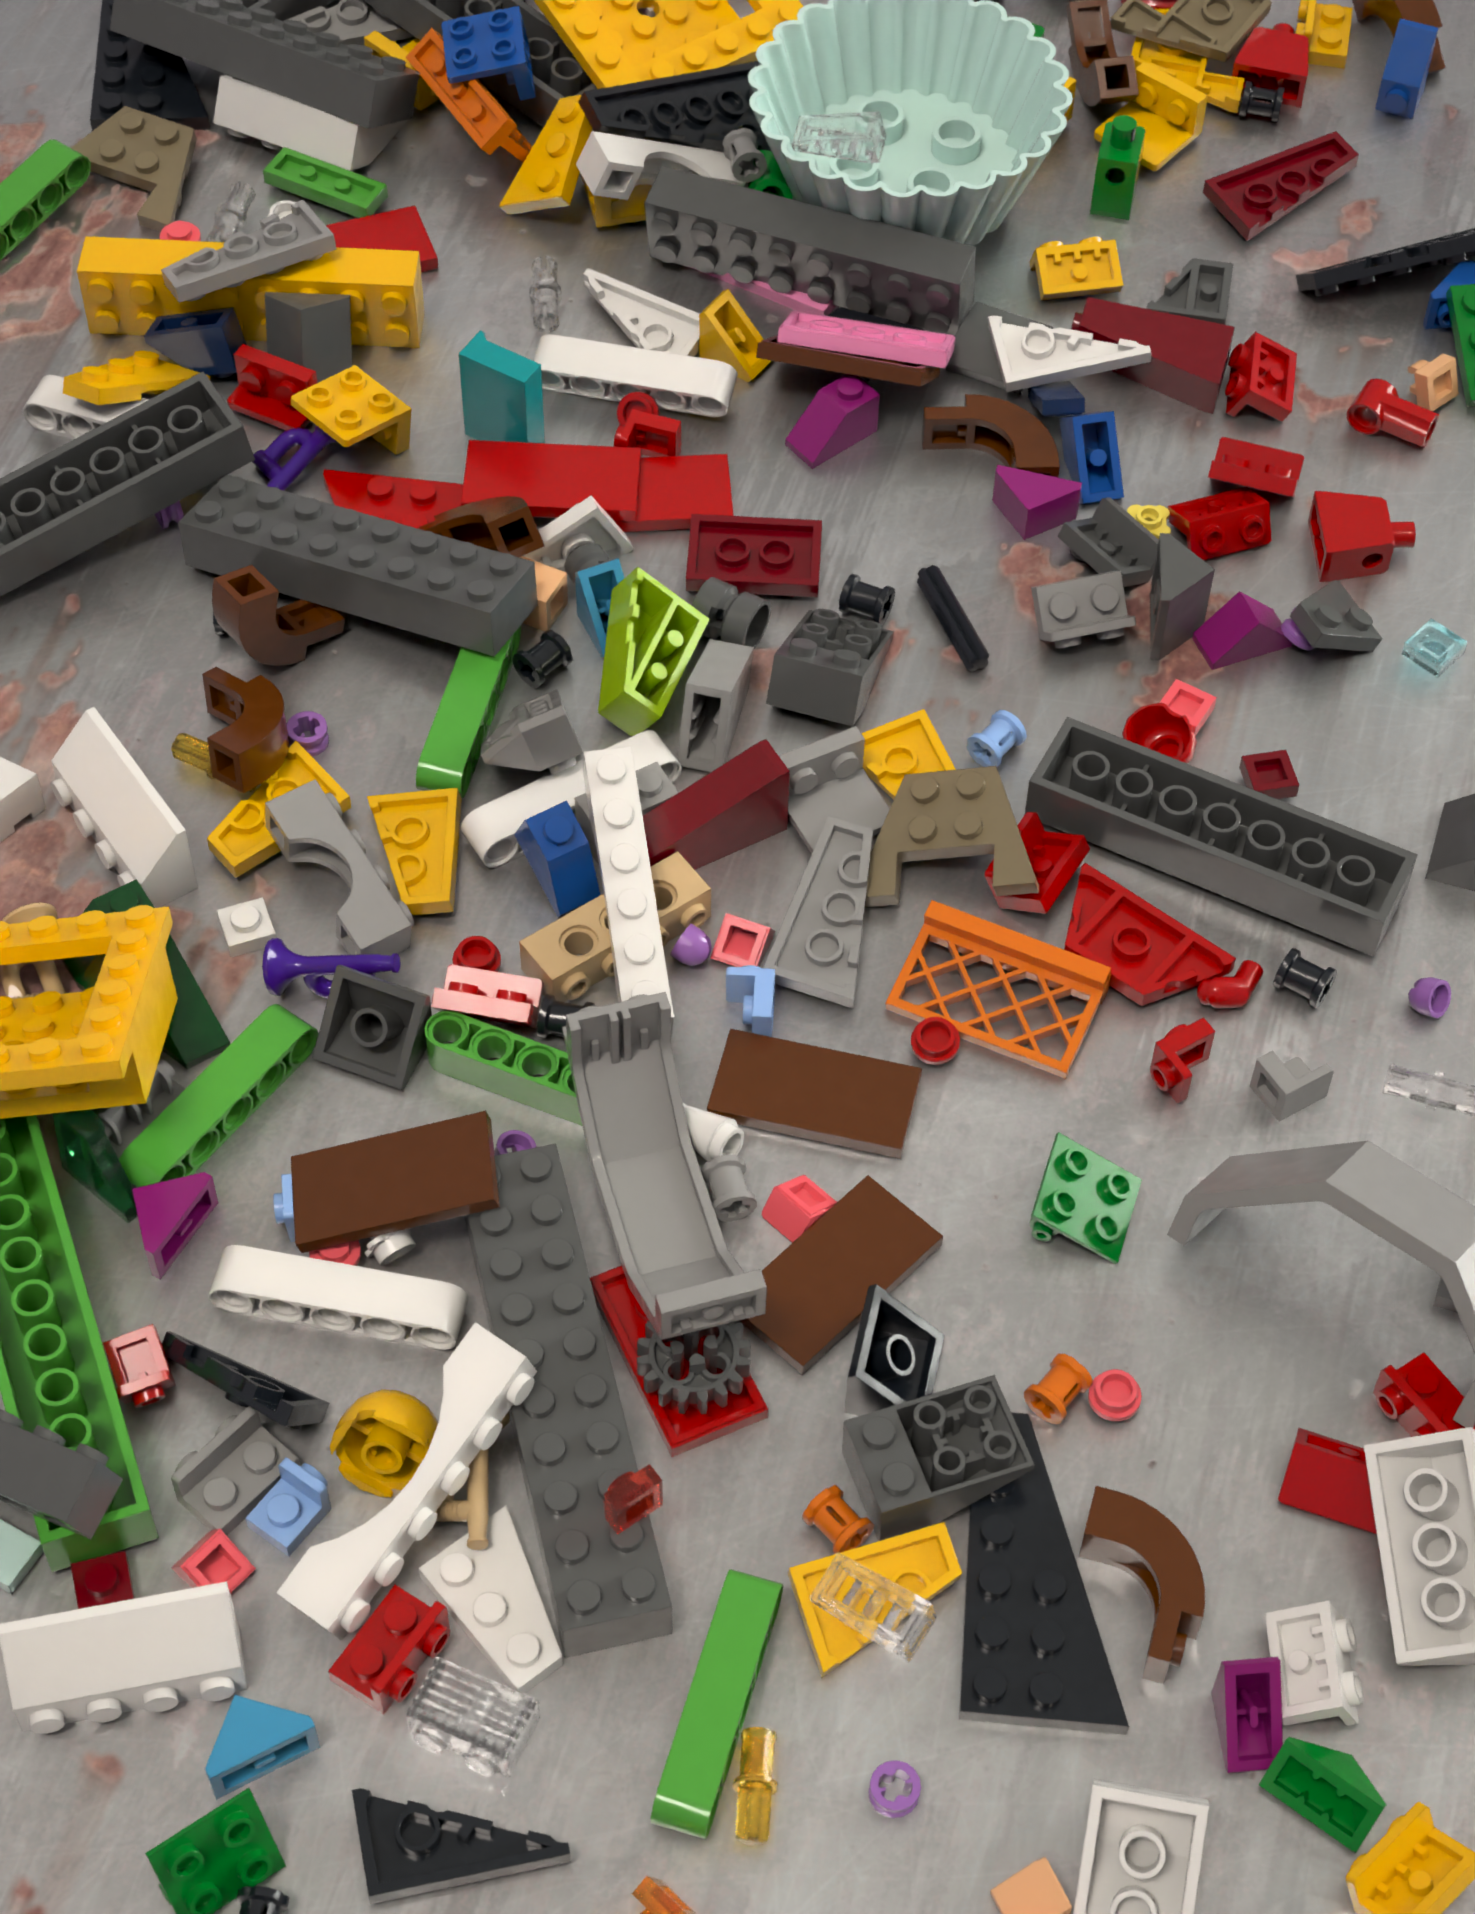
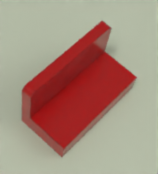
M1298 1428L1278 1500L1283 1504L1377 1534L1364 1448Z

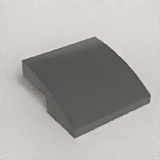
M976 302L955 335L954 352L944 369L1005 389L988 327V317L1000 316L1002 317V323L1027 328L1030 322L1043 323ZM1043 324V325H1045L1046 327L1053 329L1052 326ZM1023 389L1016 390V391H1011V392H1014V393H1017V394H1020V395H1021Z

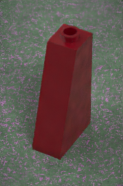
M1091 297L1087 298L1083 313L1075 312L1071 330L1093 333V340L1118 344L1121 338L1136 341L1144 346H1150L1151 362L1110 371L1205 413L1214 414L1230 356L1234 326Z
M767 739L751 746L643 815L650 867L678 851L691 867L696 870L787 830L790 771Z

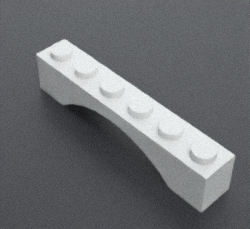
M632 746L584 752L583 777L604 891L617 1002L627 1001L636 995H653L666 992L671 1006L672 1036L674 1013Z
M475 1322L443 1365V1397L438 1425L428 1452L412 1479L388 1506L365 1524L336 1539L311 1546L276 1593L341 1641L348 1632H355L368 1617L371 1609L369 1603L380 1587H386L391 1584L400 1573L404 1564L402 1557L415 1540H422L430 1532L437 1519V1513L435 1512L448 1494L450 1496L454 1495L464 1485L470 1473L468 1466L480 1450H487L496 1441L502 1429L501 1421L513 1405H520L530 1394L534 1385L533 1377L537 1371L528 1358Z

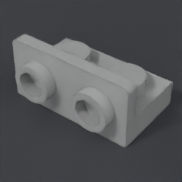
M1115 570L1031 587L1039 640L1054 642L1055 648L1082 644L1081 636L1097 633L1098 640L1120 637L1124 635L1123 628L1136 625L1135 616L1127 614L1121 571Z
M248 1406L238 1416L233 1415L227 1418L217 1429L215 1437L202 1449L187 1454L177 1465L171 1480L177 1501L210 1531L220 1528L227 1536L245 1520L248 1514L281 1479L278 1465L284 1458L287 1457L300 1466L299 1459L261 1426L259 1413Z

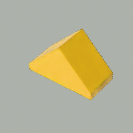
M729 289L722 291L699 314V358L718 360L731 365L736 369L737 377L746 382L752 381L772 361L756 358L758 343L764 339Z

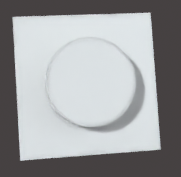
M263 897L217 910L218 920L231 958L264 949L268 940L276 938Z

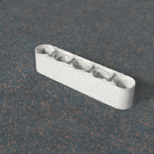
M555 334L543 335L540 338L533 359L534 362L541 364L542 389L620 402L629 393L644 392L655 399L660 409L709 417H721L727 414L738 375L736 369L731 365L718 360Z
M47 375L42 378L24 405L23 416L30 425L40 431L74 440L149 399L141 398L139 401L95 405L63 394L64 377Z
M653 730L640 732L606 748L632 746L635 771L658 762L672 783L681 774L682 766ZM584 759L577 761V764L566 770L549 774L471 811L461 823L462 834L485 866L496 868L525 855L514 835L524 820L566 800L575 815L574 798L586 793L583 777Z
M231 1245L223 1250L208 1298L216 1307L231 1313L429 1349L449 1350L456 1345L469 1296L462 1288L444 1281L254 1247Z

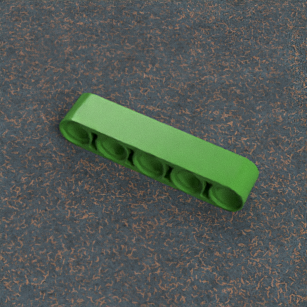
M52 139L45 142L0 183V261L87 181L91 170V163L88 157Z
M521 626L495 656L461 647L420 755L416 771L417 789L427 791L458 788L461 798H464L481 755V745L487 738L513 666L512 657L519 649Z
M279 1004L269 1006L128 1145L117 1164L119 1176L135 1187H141L193 1175L310 1056L319 1033L317 1029Z
M441 1011L428 1019L424 1029L428 1061L434 1070L582 1126L567 1052L454 1011ZM449 1041L453 1042V1043H449V1044H443L444 1042H449ZM489 1058H499V1059H497V1060H492V1061H491V1060H487V1059H489ZM537 1074L544 1075V1076H541V1077H532V1075H537Z
M732 1569L728 1571L656 1792L650 1818L651 1824L707 1839L777 1617L783 1593L782 1583Z

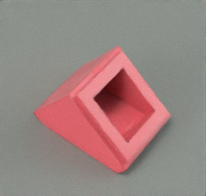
M725 913L710 958L734 967L747 965L759 967L773 940L775 931L770 927Z
M801 1175L773 1188L762 1210V1217L793 1243L831 1209L837 1201L807 1176Z
M220 1528L209 1531L172 1566L175 1573L192 1588L227 1581L230 1593L256 1569Z

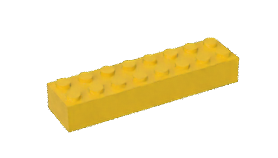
M85 236L77 275L90 333L144 336L157 316L234 307L245 340L267 341L266 292L350 295L352 345L420 348L425 310L419 251L336 247V250L323 254L317 260L301 261L284 267L278 273L263 274L245 280L240 286L233 288L224 287L207 293L199 300L179 303L165 286L161 269L206 247L218 250L224 247V242Z

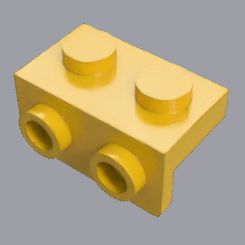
M1417 1802L1405 1815L1397 1817L1391 1823L1387 1833L1368 1853L1357 1857L1351 1865L1345 1880L1354 1912L1356 1914H1442L1475 1879V1852L1435 1828L1430 1808L1421 1802Z

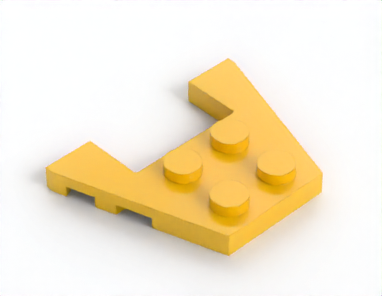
M1170 9L1155 10L1165 15ZM1140 37L1135 38L1131 53L1134 58L1135 68L1145 61L1208 95V103L1230 112L1238 113L1245 78L1205 72L1208 57Z

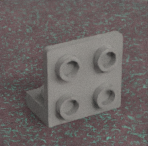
M857 726L779 755L790 771L788 818L811 854L828 815L872 828L874 836L880 833L890 810L863 769L865 738Z

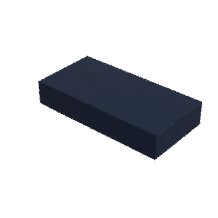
M1058 381L1028 388V399L1044 417L1081 415L1085 413V397L1070 381Z

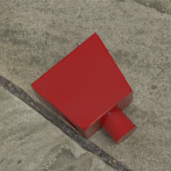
M1286 23L1276 24L1273 29L1254 28L1237 55L1233 66L1232 76L1245 78L1241 96L1244 93L1246 80L1252 81L1253 86L1277 90L1280 86L1285 87L1282 104L1301 108L1308 77L1309 39L1305 35L1295 34L1293 27Z
M1327 491L1314 492L1308 525L1319 582L1383 574L1389 568L1394 548L1414 547L1416 539L1414 522H1391L1387 502L1382 497Z

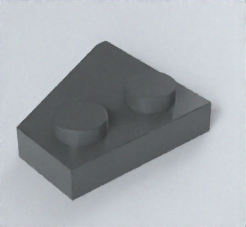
M1192 258L1182 268L1181 275L1174 277L1165 286L1164 294L1157 302L1151 300L1147 304V309L1225 325L1233 263Z
M1333 580L1301 601L1290 615L1312 647L1373 652L1382 641V637L1372 625L1373 620L1370 615L1358 607L1339 580Z

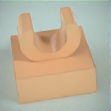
M1441 354L1431 362L1419 360L1408 367V372L1415 376V383L1409 389L1410 392L1416 395L1418 406L1435 411L1459 395L1455 357Z

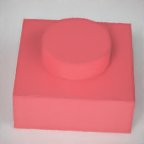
M1176 679L1159 703L1167 704L1173 712L1181 716L1186 715L1196 736L1213 712L1217 697Z

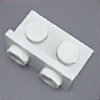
M1329 1600L1265 1613L1270 1657H1278L1281 1664L1282 1724L1288 1726L1339 1716L1347 1726L1359 1724L1357 1705L1363 1704L1364 1695L1359 1675L1356 1670L1352 1671L1349 1652L1356 1651V1637L1350 1619L1343 1618Z

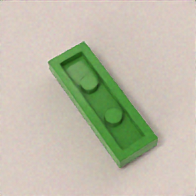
M283 147L263 170L265 183L358 218L373 215L388 198L387 184Z

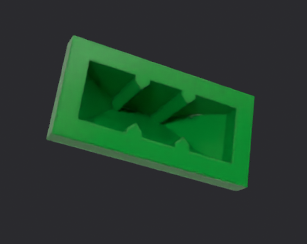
M1288 1737L1259 1783V1786L1354 1853L1359 1850L1387 1805L1351 1754Z

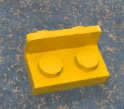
M1300 0L1295 34L1305 35L1309 39L1308 64L1345 68L1353 8L1342 7L1337 4L1316 3V0Z
M1089 237L1077 244L1063 245L1060 241L1047 242L1035 249L1029 261L1030 270H1036L1041 301L1120 292L1124 286L1116 239L1103 241L1101 237Z

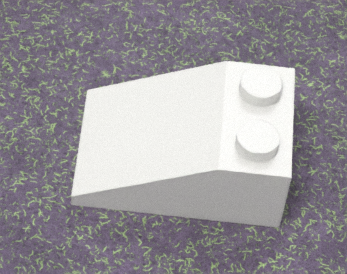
M1094 1779L1073 1914H1194L1209 1812L1208 1800Z

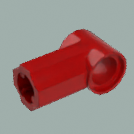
M1379 378L1367 381L1347 410V420L1356 431L1370 435L1382 430L1423 448L1429 442L1439 418V414L1399 398L1395 387L1386 380Z

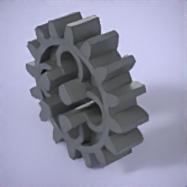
M650 1321L645 1324L646 1338H638L637 1355L640 1356L637 1358V1374L644 1376V1390L646 1393L659 1389V1405L664 1407L673 1399L678 1401L680 1414H685L689 1404H697L700 1413L707 1414L709 1401L714 1400L723 1408L727 1406V1390L739 1395L743 1391L742 1377H749L751 1360L748 1358L751 1354L750 1340L743 1339V1325L741 1322L730 1326L727 1323L663 1340L660 1339ZM709 1335L704 1340L702 1356L698 1354V1342L703 1336ZM672 1341L670 1342V1347L666 1346L665 1343ZM684 1359L689 1361V1374L685 1379L677 1380L681 1379L684 1374ZM717 1368H720V1369L723 1370L722 1373H720V1374H715V1373H717Z

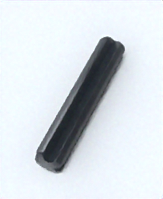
M935 565L920 569L917 583L965 667L972 672L979 668L984 669L988 665L989 653L941 570Z

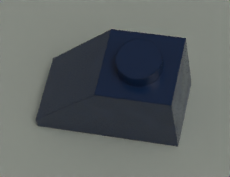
M234 307L157 316L144 335L146 344L182 367L199 373L204 371L206 375H214L217 378H225L237 372L234 353L242 344L247 345Z

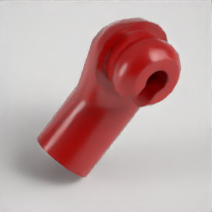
M1244 960L1234 977H1215L1212 980L1205 979L1201 981L1197 988V997L1203 1005H1211L1214 1008L1243 1007L1260 981L1264 972L1263 968L1254 961Z

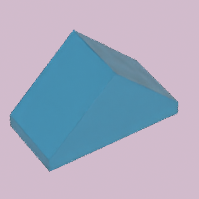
M619 558L575 572L577 616L601 658H604L611 592L625 578Z
M234 1695L205 1767L216 1800L319 1749L320 1744L315 1725L310 1716Z

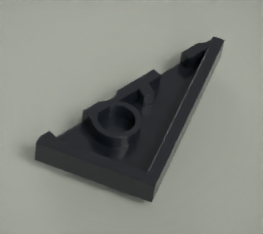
M167 1331L162 1342L165 1355L225 1391V1398L246 1408L250 1406L278 1424L299 1430L302 1425L322 1423L330 1403L171 1331Z
M362 1788L352 1790L370 1904L571 1862L569 1844L555 1841L550 1835L530 1830L528 1835L494 1827L493 1821L450 1810L436 1812L431 1810L426 1804L408 1800L406 1805L374 1797L371 1795L370 1790Z

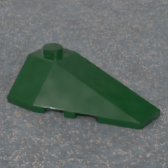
M136 879L93 899L83 913L93 910L104 913L123 912L139 905L155 907ZM169 935L165 948L178 999L162 1051L183 1067L189 1069L222 1053L230 1045V1041L174 940ZM106 954L64 958L61 960L78 988L84 991L95 986Z

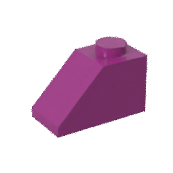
M846 374L817 392L785 439V445L810 468L814 469L877 432L880 394L857 375Z

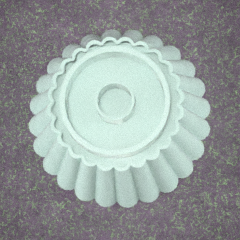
M828 0L827 4L811 3L805 5L797 13L798 20L783 21L775 26L773 29L774 41L766 42L757 48L755 55L759 66L754 67L748 74V82L753 91L749 99V105L796 201L851 214L860 219L874 220L967 245H976L983 240L986 233L998 229L1066 127L1065 113L1073 100L1072 93L1064 87L1069 77V70L1062 63L1053 60L1056 55V48L1052 42L1042 37H1035V29L1030 21L1016 16L1007 17V11L999 3L984 0L974 2V0Z

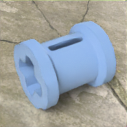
M1006 710L996 711L990 719L991 723L981 733H974L967 739L966 747L970 756L983 767H998L1002 763V756L1013 746H1020L1027 738L1024 725L1015 715Z

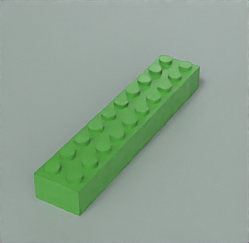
M37 1115L0 1119V1392L5 1411L24 1422L21 1427L22 1429L33 1433L36 1425L45 1427L65 1438L64 1447L76 1451L79 1443L90 1446L108 1456L109 1460L106 1467L123 1479L91 1540L33 1515L41 1546L51 1571L55 1572L71 1567L70 1564L105 1556L157 1539L159 1536L120 1401L116 1393Z

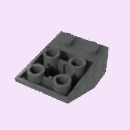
M829 609L809 610L774 655L766 704L854 726L865 709L893 639L894 631L883 629L880 623L872 620H858L856 622L840 618L837 612Z
M995 1375L844 1421L842 1453L868 1517L874 1524V1531L878 1541L935 1525L1030 1472L1035 1467Z

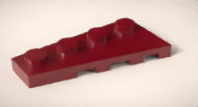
M1335 131L1205 180L1203 194L1246 241H1249L1355 168L1359 154Z

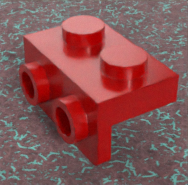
M1026 812L1017 826L1039 884V893L996 896L992 887L994 859L984 875L999 908L1047 914L1090 851V847L1084 835L1045 831L1036 812Z

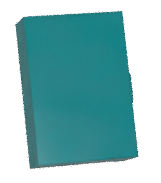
M480 330L459 353L465 435L482 441L545 443L541 364L487 341L484 332Z

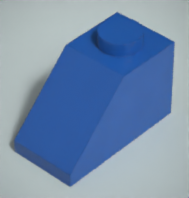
M1400 18L1382 76L1375 110L1413 119L1424 92L1438 33L1437 27Z
M1114 411L1059 418L1066 467L1071 480L1082 483L1080 504L1098 502L1108 497L1112 499L1124 498Z
M567 800L524 820L514 835L558 918L601 895L589 841Z

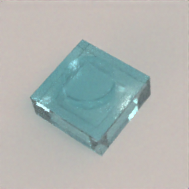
M1431 618L1404 643L1402 655L1438 678L1465 653L1468 641Z

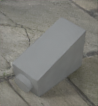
M710 639L686 682L677 759L682 767L712 772L726 763L749 690L754 647Z

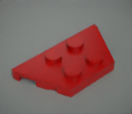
M324 469L323 472L326 491L330 494L333 505L353 509L357 512L385 520H392L413 528H419L435 521L434 516L461 506L463 484L327 469Z
M1087 863L1081 866L1064 950L1111 967L1110 986L1140 1006H1144L1195 987L1205 979L1212 980L1215 977L1227 975L1234 969L1236 960L1234 956Z

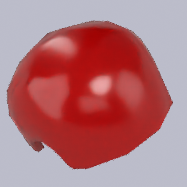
M1155 703L1138 708L1127 718L1122 732L1123 739L1187 764L1192 760L1197 745L1193 727L1189 723L1187 716H1181L1173 712L1165 703Z

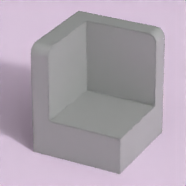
M1271 1051L1257 1058L1250 1087L1280 1122L1325 1098L1334 1071L1328 1064H1324L1311 1071L1299 1057L1283 1063L1274 1051Z

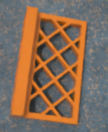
M431 28L405 58L416 71L420 72L419 75L484 152L491 155L500 145L521 162H524L533 146L518 130L516 123L479 79L453 84L449 83L446 73L443 37Z
M931 900L924 914V924L885 1005L887 1010L918 1022H922L930 1017L944 1018L956 1027L960 1038L1066 1079L1099 1004H1103L1108 993L1111 967ZM931 941L947 947L953 960L928 968L923 953L928 942ZM983 961L993 965L998 977L973 985L965 966ZM919 964L921 971L914 973L917 965ZM958 969L966 988L941 997L933 978ZM1003 969L1010 972L1005 974ZM1024 978L1036 981L1042 994L1018 1002L1010 983ZM923 981L927 982L934 1000L920 1005H915L901 999L907 987ZM1002 986L1010 1006L986 1014L978 995ZM1069 995L1088 1001L1083 1013L1063 1020L1055 1003V1000ZM971 998L979 1017L963 1023L951 1019L946 1006ZM1047 1004L1056 1023L1031 1032L1023 1012ZM939 1010L940 1014L935 1013L933 1011ZM1015 1015L1023 1035L1010 1040L997 1037L991 1023ZM984 1027L985 1032L979 1030L978 1028ZM1076 1027L1071 1037L1068 1029ZM1061 1033L1067 1046L1061 1061L1041 1054L1036 1041ZM1028 1044L1030 1049L1023 1046Z

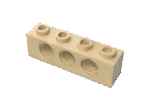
M678 851L651 866L657 909H661L657 910L663 947L670 940L681 935L691 923L699 928L711 917V888ZM604 893L519 941L521 970L527 977L542 980L544 983L542 995H554L556 1001L565 1002L568 999H577L589 987L608 976H615Z

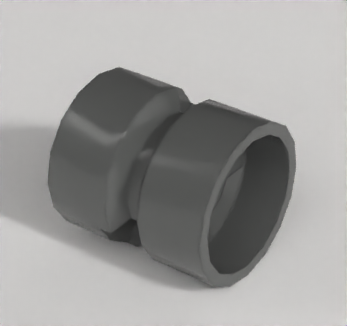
M710 577L704 582L692 603L694 608L710 619L702 634L703 636L713 640L721 636V641L754 647V649L761 641L771 615V604L768 600L750 592H743L739 595L736 586L716 577Z

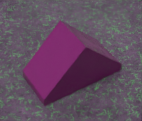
M997 465L992 501L1023 540H1026L1077 518L1082 483Z
M1240 591L1193 633L1192 637L1211 670L1292 646V642L1283 634L1281 630L1282 622L1274 610Z
M205 1172L132 1189L152 1276L160 1280L219 1203L213 1177Z
M1278 1657L1222 1661L1211 1695L1225 1769L1228 1773L1266 1770L1270 1767L1283 1745L1280 1660Z

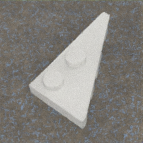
M586 269L583 273L584 286L637 348L696 356L699 351V313L592 269Z
M1000 316L988 317V327L1006 392L1151 362L1150 346L1141 345L1136 341L1120 338L1119 343L1115 344L1093 340V333L1060 327L1051 329L1043 324L1030 322L1027 328L1002 323V317Z
M591 495L543 528L538 529L545 546L523 556L565 571L564 564L567 557L582 545L595 543L600 545L604 551L618 547L621 555L634 550V547L628 536Z

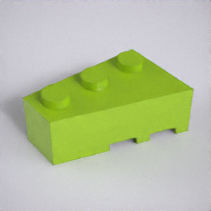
M638 566L618 583L611 592L598 713L631 737L645 731L661 718L710 620Z

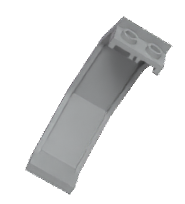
M666 992L653 995H636L627 1001L601 1007L588 1006L578 1012L567 1014L566 1026L562 1027L593 1176L628 1287L660 1339L663 1340L765 1314L767 1286L762 1271L758 1269L744 1273L728 1250L691 1143L671 1048V1006Z
M1370 1141L1230 1156L1185 1195L1167 1233L1169 1237L1185 1246L1226 1208L1314 1201L1329 1204L1441 1276L1475 1354V1206ZM1475 1379L1453 1417L1454 1421L1465 1428L1475 1427Z

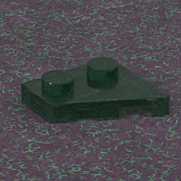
M92 1110L52 1113L62 1168L126 1223H130L138 1216L132 1191L133 1187L105 1133V1127L101 1119Z

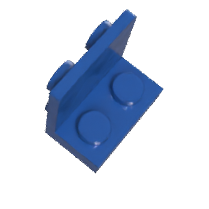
M519 6L442 22L446 73L449 83L453 84L505 73L508 85L516 84L520 101L536 98L529 40Z

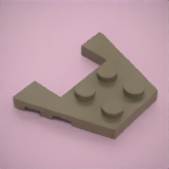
M1126 0L1111 17L1110 22L1113 30L1226 62L1251 34L1253 29L1268 15L1272 2L1270 0H1178L1163 15L1141 0Z
M124 106L71 147L88 157L91 163V172L152 192L137 213L141 226L161 232L165 226L175 221L176 211L180 209L183 198L181 190L184 178H188L197 138L194 128Z
M996 766L904 775L871 851L865 907L899 905L903 862L994 854L992 887L996 896L1039 893L1037 878Z

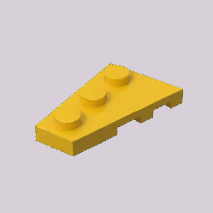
M582 94L559 99L499 204V207L508 215L570 206L580 173L576 163L592 132V127L578 103Z
M141 350L135 351L133 356L124 359H109L107 364L98 367L86 366L82 368L81 372L65 376L63 394L95 405L141 400L142 393L161 394L199 374V372L160 360L159 355L155 352Z
M925 709L861 733L865 738L863 769L868 777L893 800L906 774L956 770Z
M295 741L288 748L287 757L281 767L270 778L261 783V786L248 800H241L207 837L209 850L237 878L281 851L266 828V802L315 779L325 794L331 792L335 796L342 813L351 808L350 796Z
M458 788L367 796L401 901L407 905L412 915L454 912L462 803Z
M945 1522L789 1568L787 1574L821 1678L960 1579L962 1571Z

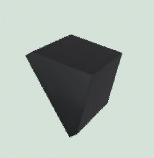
M877 1284L868 1286L847 1378L845 1413L857 1416L932 1394L945 1336Z

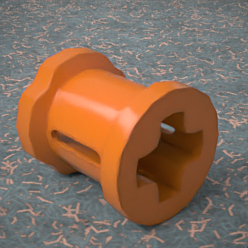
M1058 1353L1050 1363L1051 1369L1037 1385L1032 1384L1028 1386L1023 1395L1025 1402L1037 1416L1044 1421L1057 1425L1066 1418V1408L1079 1393H1085L1093 1383L1090 1373L1073 1357Z
M833 1485L820 1492L808 1504L802 1514V1519L807 1525H816L834 1544V1554L860 1547L874 1529V1524L869 1518H860L842 1499L844 1492L837 1485Z

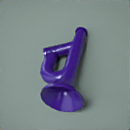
M317 425L313 433L306 429L294 428L284 431L265 451H256L254 453L255 460L252 462L270 479L267 486L285 491L325 447L337 441ZM301 446L283 467L278 465L277 462L292 447Z
M272 938L268 940L264 949L262 970L266 988L271 995L280 996L284 994L291 982L303 977L304 983L310 991L317 996L328 999L333 980L325 978L324 975H334L337 965H343L375 976V973L387 971L398 973L401 962L397 953L392 955L302 956L289 950L282 939Z

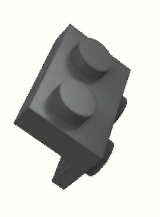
M1110 497L1101 499L1092 518L1064 522L1057 536L1070 548L1073 556L1085 561L1099 574L1115 570L1121 571L1123 587L1149 583L1153 575L1159 539Z

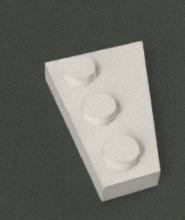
M506 1505L489 1517L486 1536L489 1540V1545L487 1548L482 1550L468 1548L467 1540L469 1539V1534L467 1533L419 1567V1574L422 1581L440 1603L447 1606L449 1614L517 1697L520 1698L563 1666V1657Z

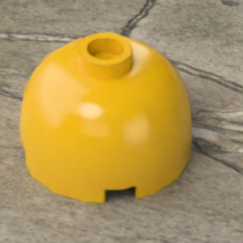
M382 1389L358 1398L340 1418L330 1444L331 1455L336 1451V1455L341 1461L338 1470L345 1479L360 1490L379 1497L392 1498V1489L402 1490L412 1479L428 1452L438 1422L429 1407L415 1396L398 1390Z

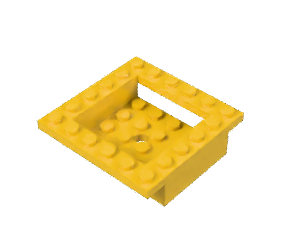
M534 0L597 89L758 61L755 55L756 50L760 45L774 41L773 29L775 26L783 21L798 20L797 13L803 7L799 0H747L755 12L739 18L727 0ZM652 8L656 16L641 15L638 9Z
M139 905L127 911L113 913L93 910L82 913L77 917L56 919L53 916H41L30 922L13 924L0 921V965L106 954L95 986L82 992L60 994L56 991H47L35 997L17 999L0 996V1119L146 1104L178 999L165 948L173 925L169 906L153 908L148 905Z

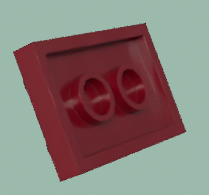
M691 514L686 591H699L706 580L710 577H716L736 586L740 594L750 592L760 595L818 597L822 520Z

